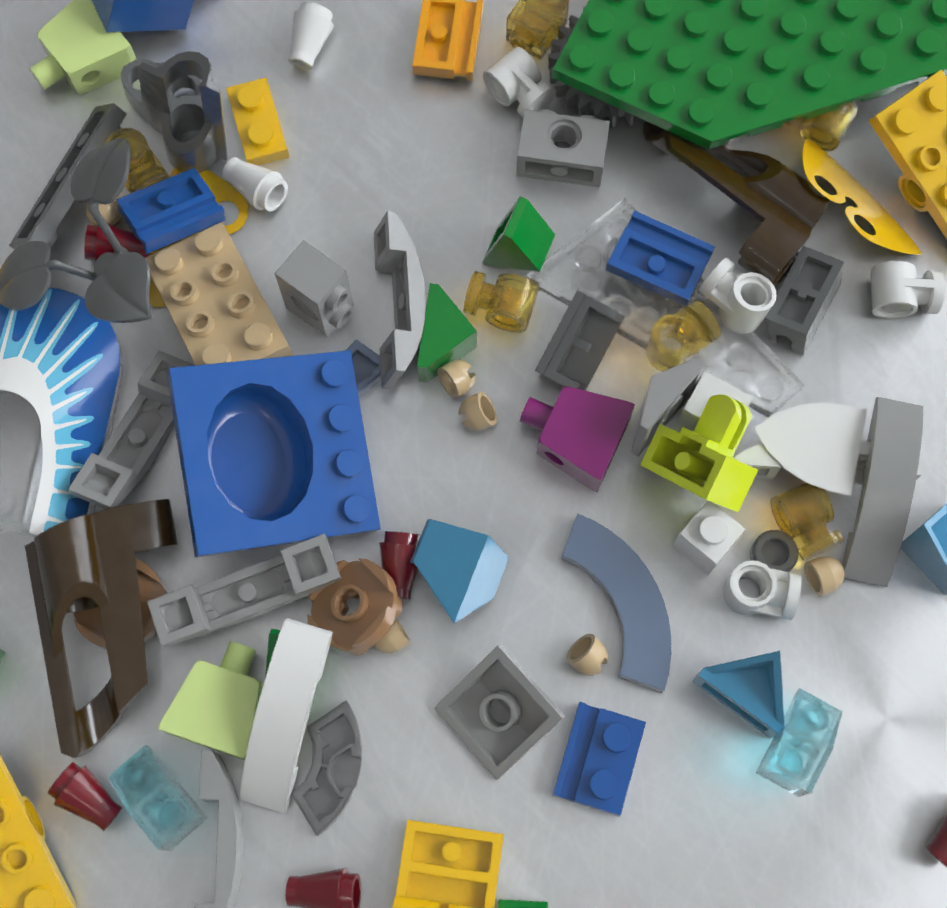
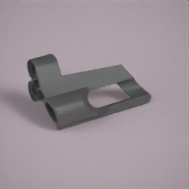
M187 51L176 54L165 61V63L134 60L123 66L121 81L125 96L136 112L156 131L162 134L166 154L173 167L181 172L195 167L197 172L201 173L208 170L217 159L227 161L228 155L221 90L214 83L212 66L207 57L200 52ZM137 80L140 82V90L132 87L133 83ZM182 88H189L195 92L194 95H183L177 98L174 96L175 92ZM200 131L190 141H177L184 133Z

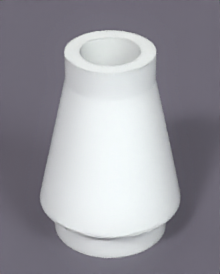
M303 2L300 9L294 12L291 52L288 58L292 65L306 70L312 69L317 55L334 28V24L331 22L333 14L327 8L316 3Z
M237 157L231 158L223 169L224 180L231 183L257 210L274 211L282 204L286 197L287 183L282 180L281 174L277 171L244 162Z

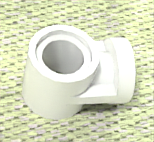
M520 47L512 49L486 69L482 75L487 89L500 104L507 107L516 100L520 103L517 112L522 118L524 110L536 111L547 109L555 97L556 91L547 82L538 84L542 79L539 67L530 54Z
M728 257L717 265L698 290V293L704 298L710 299L719 306V316L722 323L733 332L741 334L751 333L756 330L776 301L775 287L768 278L753 272L742 273Z
M904 261L884 262L875 265L871 269V298L874 316L885 319L904 318L916 313L918 305H920L923 314H938L940 312L945 297V279L941 271L927 270L923 278H916V267L914 264Z
M745 561L740 563L725 580L723 598L728 607L741 615L757 613L792 620L799 603L801 575L771 569L759 561ZM749 578L754 580L760 589L759 597L749 598L740 591L739 579Z

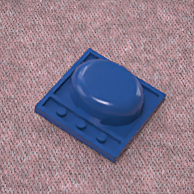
M351 350L168 369L167 379L195 558L300 543L325 534L327 538L375 532L381 529Z

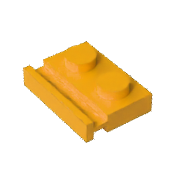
M423 0L412 63L413 74L454 79V76L466 77V81H473L484 0H477V2L465 0Z

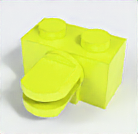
M723 394L713 395L709 398L694 431L682 427L681 431L678 432L659 424L640 466L707 501L738 512L758 472V469L733 458L752 418V414L745 404L734 400L732 397Z

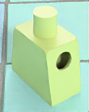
M73 0L38 31L37 38L47 57L31 66L29 70L43 90L65 78L78 95H84L121 78L123 66L137 59L130 43L121 32L105 31L92 0Z
M230 641L220 667L198 660L165 713L158 729L169 735L245 760L257 706L264 685L262 681L247 676L256 650Z

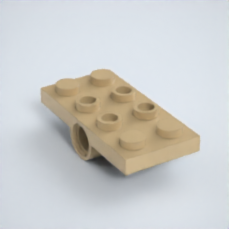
M223 222L145 258L150 267V274L195 365L293 356L284 335Z

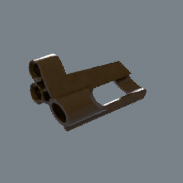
M644 121L643 135L648 142L674 160L686 164L762 222L738 252L741 255L738 265L748 272L765 276L773 285H779L789 273L799 254L798 250L810 237L812 229L823 215L830 200L819 193L808 180L768 155L752 151L730 150L724 145L712 148L752 175L751 177H742L691 141Z
M170 499L116 506L100 512L72 518L43 531L34 538L33 542L25 545L60 752L62 754L78 758L91 751L119 722L127 710L128 704L148 685L135 553L148 552V549L178 545ZM99 607L111 678L93 700L82 709L76 711L62 635L63 620L66 613Z

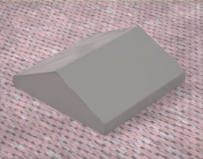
M698 357L651 377L640 411L631 450L633 454L639 457L651 443L659 424L666 426L691 397L707 362Z
M501 644L497 645L434 707L496 780L501 778L565 717Z

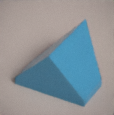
M946 503L902 541L900 548L943 595H947Z
M428 519L410 562L416 565L453 623H456L493 600L509 556L489 535Z
M780 651L704 667L692 681L768 738L778 735L783 729L784 708Z

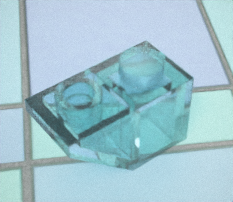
M799 688L784 716L783 729L778 735L773 737L756 773L798 797L811 794L833 750L843 711Z
M146 744L108 777L127 812L158 850L171 851L208 818Z

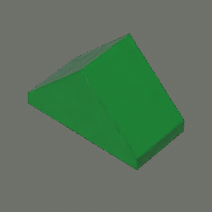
M520 196L497 226L482 263L490 267L540 272L556 234L532 204Z
M432 283L429 284L425 322L417 364L419 382L426 383L437 376V369L449 361L461 359L477 347L476 329L440 285Z

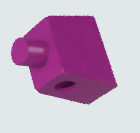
M567 386L562 388L554 407L530 397L523 409L520 422L542 431L536 451L540 457L589 489L598 492L629 424L635 404Z

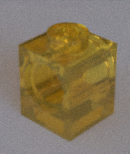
M519 0L507 16L506 41L510 42L513 48H523L526 52L541 60L551 47L552 39L558 37L559 26L565 27L567 24L569 0Z

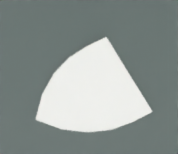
M825 402L801 404L777 412L754 427L766 450L784 469L805 483L827 491L851 496L867 410Z

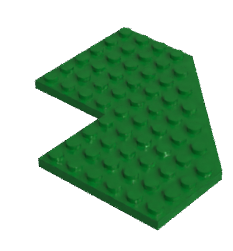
M589 0L553 68L551 78L709 150L725 145L727 140L746 134L751 137L780 128L783 123L801 117H804L806 120L838 110L839 106L856 100L864 102L893 93L896 88L911 83L919 85L941 69L947 76V0Z

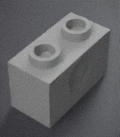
M548 109L524 110L517 153L516 176L600 187L610 121L599 120L591 115H581L578 117L560 115ZM558 142H566L569 143L571 147L559 148L555 144Z
M303 240L274 274L285 307L327 337L335 327L337 329L342 328L353 313L354 304L347 271Z

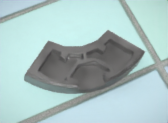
M347 700L307 726L313 743L312 765L305 781L291 794L316 836L326 831L344 812L353 797L361 773L363 752L361 733L355 714Z

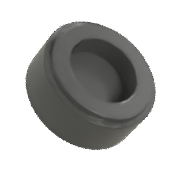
M769 530L762 533L750 548V561L762 562L771 569L790 572L798 561L799 552L797 544L790 535L783 531Z

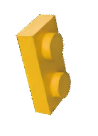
M267 78L227 87L226 91L247 163L260 166L289 158Z

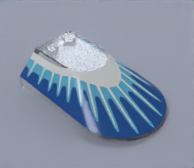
M49 287L37 304L20 311L10 310L0 304V532L36 537L57 524L72 518L95 513L97 505L69 494L68 488L91 453L99 455L111 437L123 379V354L119 339L111 324L92 316L86 309L85 299L66 290Z

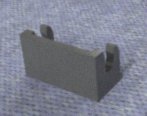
M802 246L776 295L774 305L765 316L764 322L768 323V336L772 341L776 342L778 337L783 335L792 341V351L804 356L841 285L844 261Z
M577 290L535 371L564 387L568 386L586 391L625 316Z

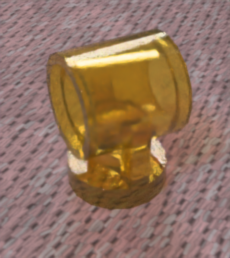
M854 102L840 105L838 110L806 120L804 117L795 119V121L801 123L799 132L804 140L809 139L824 151H833L838 147L855 119L858 109ZM794 120L785 122V124L790 126Z
M122 128L114 131L105 143L117 138H125L129 141L131 155L138 154L134 159L130 160L129 175L125 184L130 194L170 178L149 147L145 136L140 131L133 128Z
M474 271L467 289L463 312L475 316L478 308L487 310L485 319L492 326L513 333L525 332L539 292L538 285L526 277L511 273L498 275L494 285L486 283L485 273Z
M694 301L674 315L661 317L654 324L646 347L647 358L650 364L657 370H668L688 362L691 357L720 339L721 329L711 311L702 302ZM664 338L676 339L682 348L678 350L667 349L660 340Z
M804 483L771 498V510L780 530L787 533L790 539L800 536L805 544L797 550L802 561L816 557L844 541L839 530L829 532L826 526L827 523L833 521L834 510L824 489Z

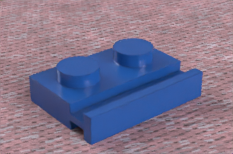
M195 167L116 199L118 212L137 240L141 241L147 254L225 221L224 208L215 201V195Z
M634 210L627 227H625L607 262L606 271L687 307L713 254L715 246Z
M579 702L552 796L618 817L621 816L646 722Z

